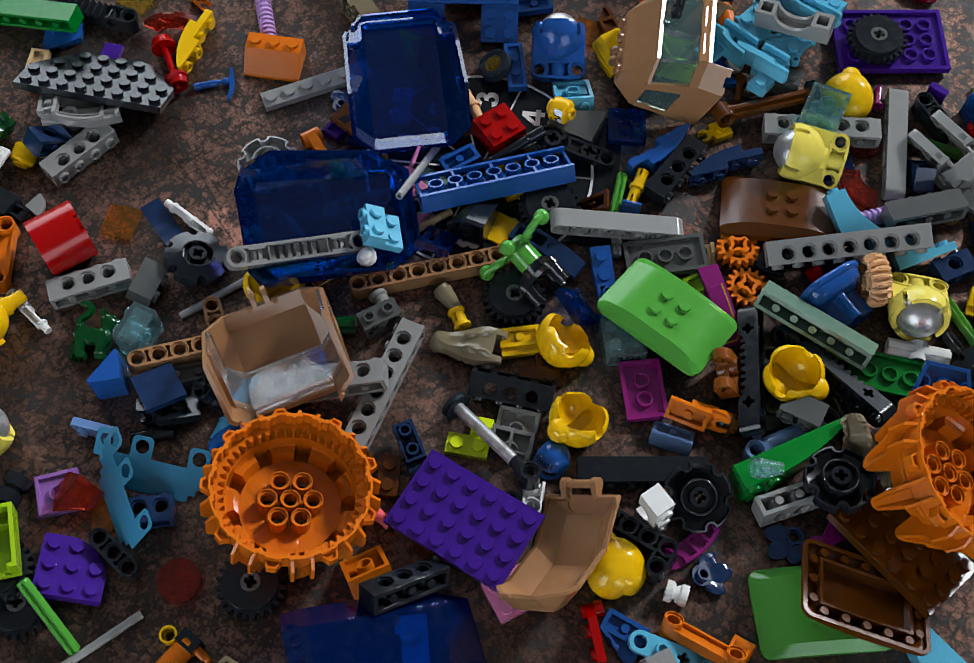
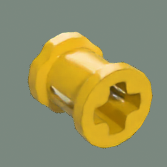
M462 305L451 308L447 313L448 317L453 321L455 332L467 330L471 327V321L467 320L464 313L465 308Z

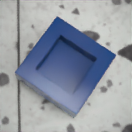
M623 199L620 213L640 214L642 203Z

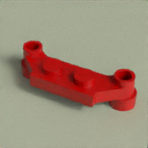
M600 598L592 600L593 603L579 606L582 619L587 618L588 624L584 625L587 639L592 638L594 646L590 648L592 662L607 663L597 618L605 617L602 599Z

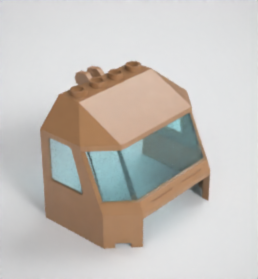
M643 0L628 11L625 17H622L618 23V28H620L616 40L618 45L610 49L611 57L609 58V65L614 67V83L629 104L694 126L723 96L726 77L730 78L733 70L712 63L715 21L727 9L735 12L737 8L718 0H686L681 18L677 20L671 18L674 0Z

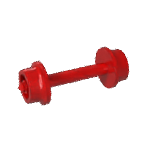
M159 34L152 39L151 50L155 56L164 57L169 70L164 80L168 81L174 88V93H181L188 88V74L183 70H176L171 54L176 50L175 41L167 34Z

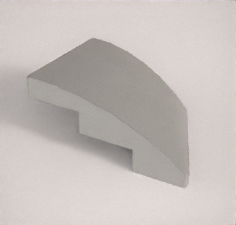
M500 405L496 424L493 423L492 431L523 461H530L542 413Z

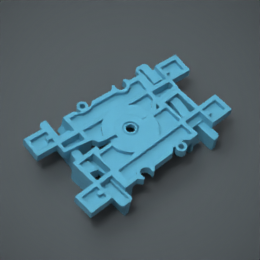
M753 0V5L740 16H734V22L729 18L725 19L723 25L715 21L712 63L724 56L739 68L745 64L752 66L750 74L754 77L747 83L746 89L763 98L775 85V80L781 84L787 81L790 66H799L800 57L809 47L815 46L816 42L754 26L755 11L760 0ZM776 0L780 1L782 7L787 12L795 16L808 17L816 11L835 15L834 29L841 25L842 12L847 7V2L843 0Z

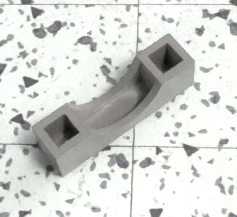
M760 0L755 11L754 26L827 45L833 32L835 15L816 11L811 16L799 17L787 12L782 7L780 1Z

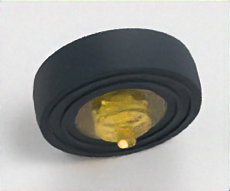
M502 49L489 51L479 63L480 74L489 82L502 80L509 74L512 68L510 56Z

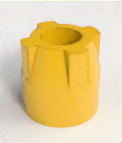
M166 625L159 631L160 641L167 646H172L176 641L174 638L168 641L167 637L170 634H174L175 638L179 634L178 630L172 625Z

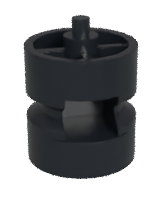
M201 375L192 386V395L214 411H221L222 408L206 375ZM227 386L231 396H233L232 389Z
M11 469L6 471L2 478L4 485H0V503L12 502L16 510L22 503L21 494H26L33 485V481L24 475L26 473L25 470H22L20 473Z

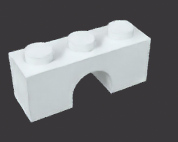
M657 483L640 495L638 503L641 506L635 510L634 517L662 533L667 529L666 525L670 522L669 518L673 515L672 511L675 503L662 486Z

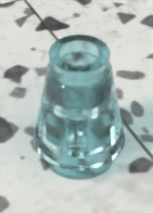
M756 457L749 462V473L751 477L756 479L783 475L784 463Z

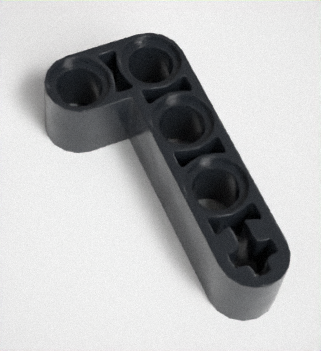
M618 508L612 532L617 537L631 541L642 552L650 556L646 563L647 577L651 582L660 583L664 581L677 561V542ZM629 526L635 529L632 532L624 531V529ZM647 537L654 539L652 543H645L643 540ZM670 548L674 552L672 554H664L662 551ZM658 566L662 568V571L654 573L651 569Z

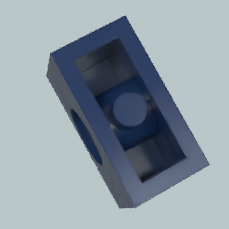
M62 125L28 127L22 143L35 157L49 156L72 139V136Z
M967 248L960 251L957 249L943 258L941 256L934 258L926 272L929 277L943 280L950 287L974 276V258Z

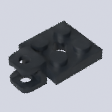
M193 385L184 386L188 398L150 413L152 415L150 418H146L148 414L138 397L136 399V411L140 413V423L142 425L158 424V427L201 421V401L192 395Z

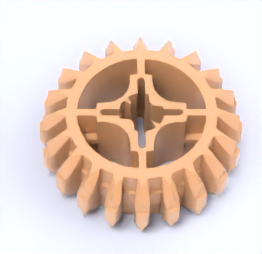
M875 252L863 255L861 260H858V270L860 271L861 278L857 286V293L871 308L885 306L889 303V298L892 296V283H894L892 281L893 275L891 274L889 261L882 253Z

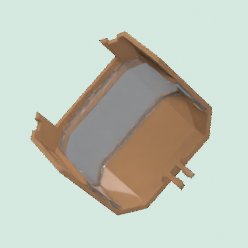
M261 285L259 286V291L264 301L259 303L256 302L254 292L250 289L246 292L251 306L220 317L201 333L203 370L228 423L237 427L242 422L247 424L257 419V415L261 414L267 417L272 415L275 409L285 408L288 410L335 391H338L342 402L345 391L354 378L352 365L337 320L323 287H299L269 298L265 286Z

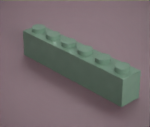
M770 280L761 290L753 306L862 371L879 346Z

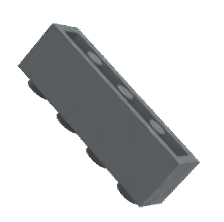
M959 188L947 189L941 192L885 202L880 217L886 228L930 222L931 225L964 219L969 204Z

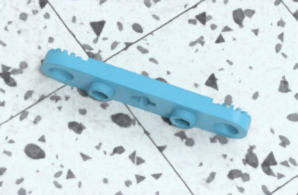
M635 630L627 639L628 648L635 654L643 657H648L670 647L677 663H680L677 656L685 654V659L688 660V663H713L684 646L644 630ZM639 635L644 638L645 646L643 648L635 646V636Z

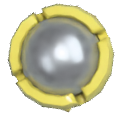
M793 123L790 130L781 134L774 144L773 156L779 166L777 173L783 178L824 189H833L837 186L849 152L850 138L844 133H837L804 123ZM838 137L843 140L841 148L835 145V140ZM826 175L832 178L829 186H826L823 182Z
M892 272L893 291L891 292L892 296L889 298V303H887L888 321L894 332L900 338L907 341L914 339L930 341L932 334L936 337L942 335L950 324L952 314L947 292L948 284L943 280L932 277Z

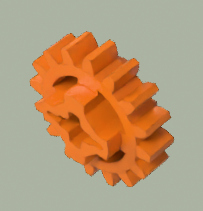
M722 234L720 239H717L715 253L717 254V260L723 259L722 265L728 263L730 269L733 266H736L737 270L740 269V266L747 269L748 264L753 266L754 262L757 261L760 247L757 246V240L752 241L745 236L734 237L732 235L728 237Z
M740 267L739 271L733 270L732 274L728 275L725 284L731 300L736 302L735 307L739 304L742 307L753 305L757 299L755 297L756 293L759 292L760 294L767 282H763L764 275L758 276V270L753 273L751 268L744 271L743 267Z

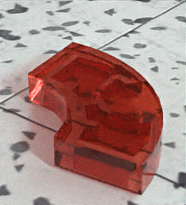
M174 11V14H163L161 12L145 19L144 26L159 33L167 29L184 30L190 19L196 21V16Z
M843 169L839 181L842 189H846L849 197L854 200L853 202L868 210L877 208L878 190L871 189L863 182L860 170Z

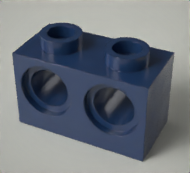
M160 492L155 496L138 494L134 498H128L135 518L138 516L136 513L140 508L148 510L152 521L151 528L176 526V500L172 494ZM168 506L164 512H158L160 507ZM143 515L140 518V527L146 529L148 518L146 515Z

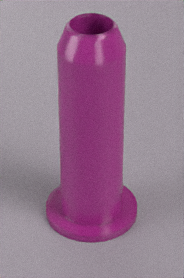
M881 85L875 88L874 103L872 105L874 110H881L884 107L882 103L883 88Z

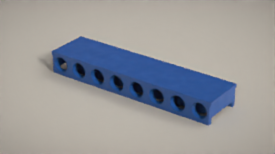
M559 146L423 174L414 183V192L422 214L576 182L575 164L571 163L566 155L565 147ZM559 152L562 154V157L559 160V157L553 154ZM540 156L543 158V162L540 164V161L534 158ZM518 160H522L524 162V166L521 168V165L515 162ZM503 164L505 165V170L502 172L501 168L496 166ZM484 168L486 169V174L482 176V172L477 170ZM460 172L467 173V178L464 181L463 177L458 175ZM441 176L448 177L445 185L443 180L439 179ZM422 180L428 181V187L425 189H420L418 185Z

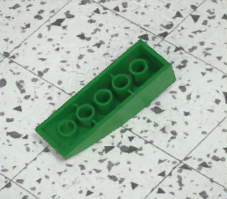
M842 418L733 465L728 478L732 484L737 501L746 500V502H749L763 491L765 493L771 492L777 488L776 485L805 468L807 464H810V458L815 452L829 447L842 432L843 425L840 424Z

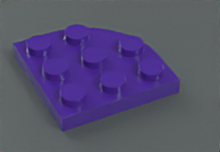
M46 532L32 582L45 599L100 607L106 570L99 553L90 544L81 539Z

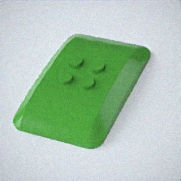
M646 258L637 259L597 302V309L601 314L688 376L700 374L713 359V350L723 347L737 329L736 321L715 303L669 271Z
M801 566L756 570L749 575L748 588L758 647L763 658L767 660H785L883 652L891 649L843 633L807 617L801 608Z

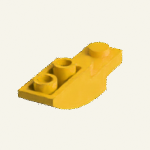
M205 9L197 22L190 19L185 26L178 42L176 53L178 70H183L187 74L190 73L195 62L201 58L203 54L201 43L205 41L210 30H213L216 21L213 11Z

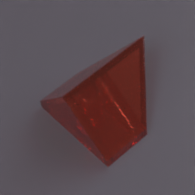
M68 471L55 489L53 511L90 510L92 512L105 493L80 474Z

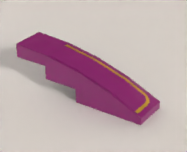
M717 263L698 268L697 274L704 288V296L730 315L737 323L735 333L723 347L731 348L741 345L740 339L742 337L738 334L737 315Z

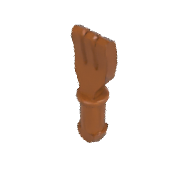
M736 73V87L733 97L735 104H739L742 101V92L746 85L748 73Z

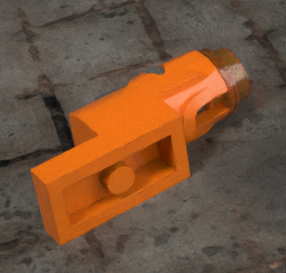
M671 395L663 416L702 432L707 428L718 433L735 435L739 426L738 418L731 412L692 399V402H688Z

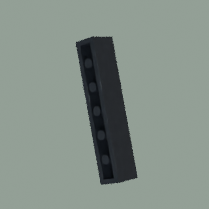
M577 456L576 479L600 477L603 480V488L606 491H614L617 488H625L627 491H636L639 488H647L649 490L657 483L664 487L666 478L676 467L681 466L686 470L688 462H708V456ZM582 488L584 491H591L590 488Z

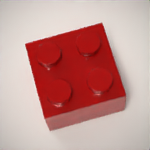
M505 102L472 120L473 134L491 156L526 135V127Z

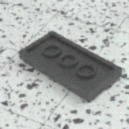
M702 232L623 242L626 270L640 258H646L673 275L697 273L698 268L709 266Z

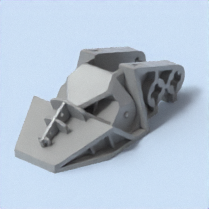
M938 109L930 116V119L938 129L940 128L946 133L948 140L954 143L961 151L962 159L953 164L949 157L942 153L917 129L912 130L907 134V137L914 148L920 149L925 159L937 168L935 185L941 191L959 188L969 204L967 212L974 214V138Z

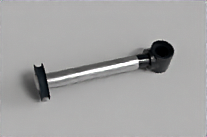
M464 391L454 394L444 405L442 414L448 420L454 419L457 416L463 420L514 469V475L518 478V483L522 489L527 491L537 489L542 472L540 465L535 461H523L467 408L470 397Z

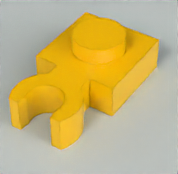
M713 122L707 125V130H699L697 138L705 137L702 142L708 145L710 140L718 143L731 138L734 132L730 126L721 128L717 122Z

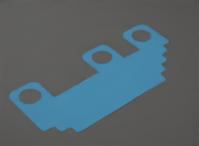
M115 426L103 440L105 447L102 450L104 457L101 460L102 469L100 470L101 478L99 479V485L119 543L124 541L126 546L130 544L131 549H133L151 529L152 521L146 508L136 518L133 515L124 489L126 483L133 476V468L128 457L118 467L116 466L113 455L122 445V437L118 427ZM113 433H117L119 438L116 447H113L111 444ZM124 464H128L130 468L127 478L122 476ZM143 515H146L148 518V526L145 530L140 527V518Z
M100 427L97 432L93 453L100 455V462L104 457L102 450L105 447L101 442V435L104 432H111V428ZM113 433L114 441L112 446L116 447L119 438L117 433ZM135 435L133 437L130 455L119 452L114 453L113 458L117 467L128 457L133 468V476L124 488L152 495L167 492L172 494L175 500L186 502L188 496L194 497L196 491H200L199 485L200 479L203 478V466H195L193 456L196 453H203L206 456L205 465L210 464L211 452L199 448H192L190 450L186 468L151 460L155 442L153 438L142 435ZM139 440H146L149 443L148 452L144 454L139 453L136 450V443ZM124 464L122 476L127 478L130 468L128 464Z

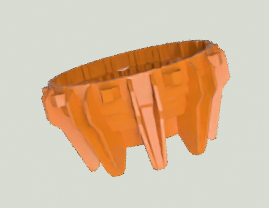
M940 380L933 383L932 386L924 385L908 393L907 397L899 400L897 412L874 435L875 441L879 443L866 455L863 467L866 471L870 472L890 471L893 488L873 497L870 503L877 511L905 509L911 515L896 528L895 536L905 542L923 544L928 548L944 550L946 553H964L974 560V390L967 386H959L952 381Z
M278 408L270 416L257 415V419L247 424L244 422L240 423L239 430H228L222 435L224 445L220 448H213L211 450L212 464L203 466V478L200 479L199 490L207 495L208 498L202 501L199 506L200 515L202 517H210L205 521L206 534H213L214 539L219 545L232 544L234 546L230 553L231 564L234 565L240 561L248 566V574L250 575L255 571L261 573L264 567L266 572L276 573L280 567L285 566L288 567L290 582H294V579L306 576L314 579L316 562L321 561L330 566L341 559L348 561L352 559V547L355 545L363 547L366 542V534L361 527L373 525L381 502L380 498L374 496L379 494L381 481L371 476L377 469L376 461L372 457H366L368 448L358 444L355 440L356 434L354 432L348 433L342 430V422L336 418L324 420L321 418V414L316 416L302 413V410H299L297 413H290L285 408ZM278 483H281V484H284L285 486H283V487H276L275 485L278 484ZM304 484V485H306L307 487H306V488H299L298 485ZM271 501L272 504L264 505L262 502ZM288 501H292L295 504L292 506H288L285 503ZM315 502L318 505L313 507L308 505V503ZM275 519H281L283 522L276 524L272 521ZM297 520H304L306 523H305V524H298V523H296V521H297Z

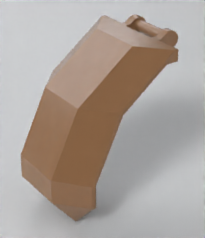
M562 477L560 480L561 494H548L544 496L545 508L543 515H545V519L538 528L533 547L508 580L503 584L496 585L499 597L517 610L553 613L565 607L580 590L606 553L621 495H602L603 480L600 477H593L591 479ZM572 488H590L591 495H572L571 491Z

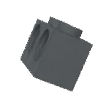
M393 296L356 314L357 324L366 341L393 329L395 324H399L403 318L402 312Z

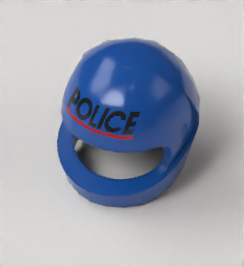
M550 440L546 441L539 448L533 461L538 463L545 472L557 473L555 475H546L541 472V479L547 481L555 480L569 468L571 454L566 445Z

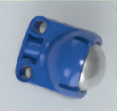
M553 13L543 21H537L532 29V78L542 82L582 80L585 74L586 57L585 25L582 22H576L573 17L565 13ZM537 67H542L544 69V72L542 74H536L534 72V69ZM579 68L582 73L574 75L572 69Z

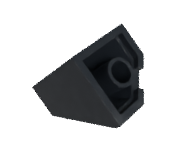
M496 198L469 204L447 222V235L484 247L501 210V199Z

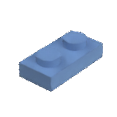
M73 417L70 423L76 431L75 433L82 437L90 435L96 438L100 427L114 428V426L78 417ZM104 432L101 435L102 442L110 432ZM113 434L111 436V441H114Z

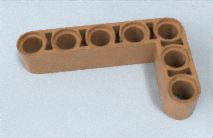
M209 296L203 300V317L206 328H208L216 320L224 316L221 302L217 297ZM201 335L131 351L127 356L130 373L137 376L171 362L172 366L202 361V350H197V348L202 347ZM178 352H184L182 355H176ZM158 356L163 357V358L160 359V360H156V359H155V358L158 357ZM136 361L142 362L141 364H133Z

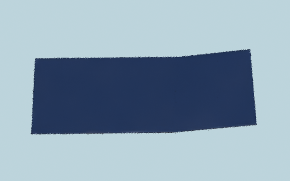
M159 198L140 208L166 246L169 245V241L174 236L183 233Z

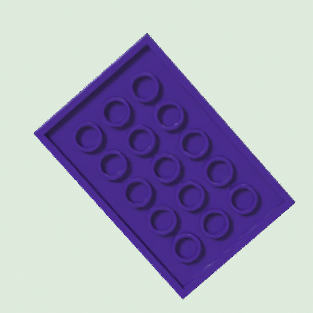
M844 10L842 12L841 25L836 29L833 28L832 39L838 74L847 67L857 68L861 74L949 73L951 70L939 10ZM872 13L873 15H887L888 18H893V21L896 23L899 22V27L904 28L903 33L907 34L905 39L908 40L901 58L898 57L896 62L892 60L890 65L886 62L884 66L880 64L874 66L872 63L866 64L863 60L859 61L860 58L857 56L854 57V52L849 51L851 46H847L848 40H846L849 27H851L853 21L856 22L858 17L862 19L863 15L869 16Z
M432 449L384 519V523L497 592L496 585L503 584L545 519V515Z

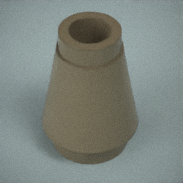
M446 282L434 290L435 298L449 310L461 305L452 286Z

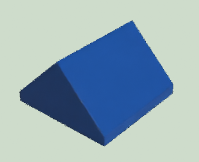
M114 348L86 380L96 397L100 400L130 395L128 367L118 350Z

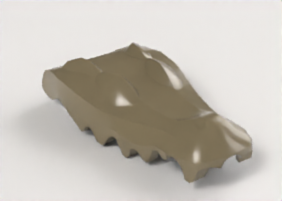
M482 326L457 332L437 331L430 340V348L434 354L437 352L447 354L450 358H454L457 361L462 360L465 364H471L472 366H500L502 358L492 353L496 339L505 341L507 340L508 333L491 326Z
M850 413L842 417L840 420L844 432L842 448L853 449L866 457L877 444L869 432L865 417L859 413ZM890 471L875 472L876 477H881V486L883 488H890Z

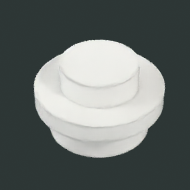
M364 247L357 254V261L362 266H372L377 260L376 251L372 247Z

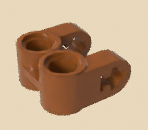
M719 347L713 350V362L716 365L718 375L714 379V392L721 400L741 397V390H743L740 378L743 375L740 370L742 368L741 360L727 347Z

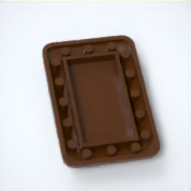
M742 176L725 177L721 184L719 231L728 237L732 235L734 237L745 236L749 240L765 242L837 234L822 200L827 195L826 192L831 189L778 179ZM824 245L823 249L830 250L829 245Z
M807 539L802 544L801 608L807 617L851 636L901 652L926 656L931 651L929 618L926 620L865 557L815 539Z

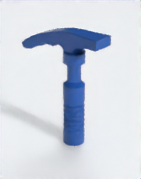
M229 68L230 75L228 78L193 83L194 90L229 84L230 90L227 100L230 101L235 89L233 68Z

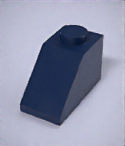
M907 160L908 187L917 194H926V191L933 192L937 168L925 160Z

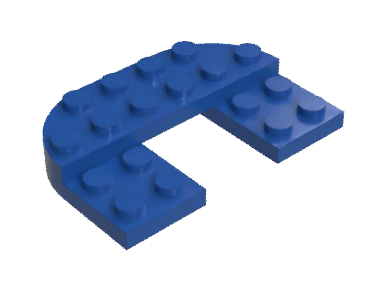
M518 0L407 1V32L421 38L438 35L444 36L445 4H481V43H518Z

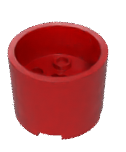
M68 200L23 222L54 277L98 254L91 238Z

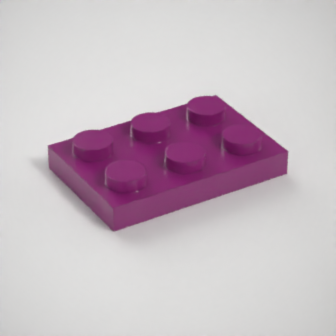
M659 358L618 362L617 368L626 422L668 419L663 417L668 404Z

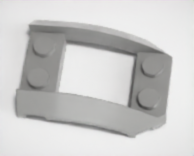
M48 94L39 95L36 109L37 115L60 124L81 128H95L123 122L121 117L122 107ZM74 106L77 109L100 106V111L93 114H70L59 111V107Z

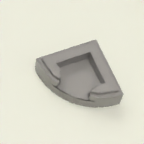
M39 193L25 206L33 215L37 216L45 212L46 201L42 194Z

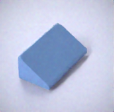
M655 420L648 444L689 456L695 432Z

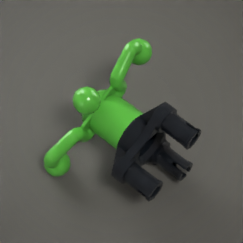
M545 209L536 210L533 219L522 235H516L511 241L504 240L500 244V252L504 256L491 265L482 266L479 270L480 278L484 281H490L493 279L496 270L511 261L522 273L518 291L522 296L525 295L536 308L546 298L534 288L535 282L541 278H546L558 291L570 276L558 263L559 260L554 255L542 256L529 242L537 226L545 225L549 221L548 211Z

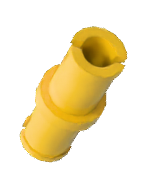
M642 168L637 169L635 178L629 185L630 191L626 200L638 202L641 193L644 191V184L649 175L648 170L643 168L641 173Z

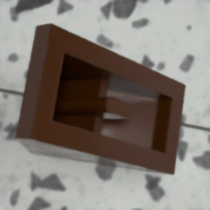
M604 189L580 200L581 209L609 211V189Z

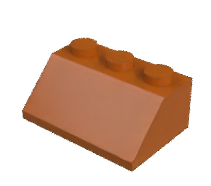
M249 32L245 44L243 74L245 76L289 82L299 81L306 57L304 39Z

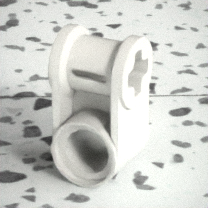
M546 482L540 483L537 489L533 491L523 489L522 502L541 513L542 501H544Z

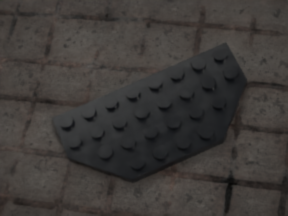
M79 52L29 63L12 81L13 89L161 114L175 95L174 88L168 81L164 80V77L152 64L142 61H130L125 58L113 59L107 55H95L89 52Z

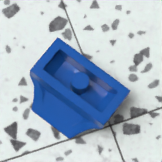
M469 143L441 156L438 159V163L443 170L479 163L481 155L473 144Z

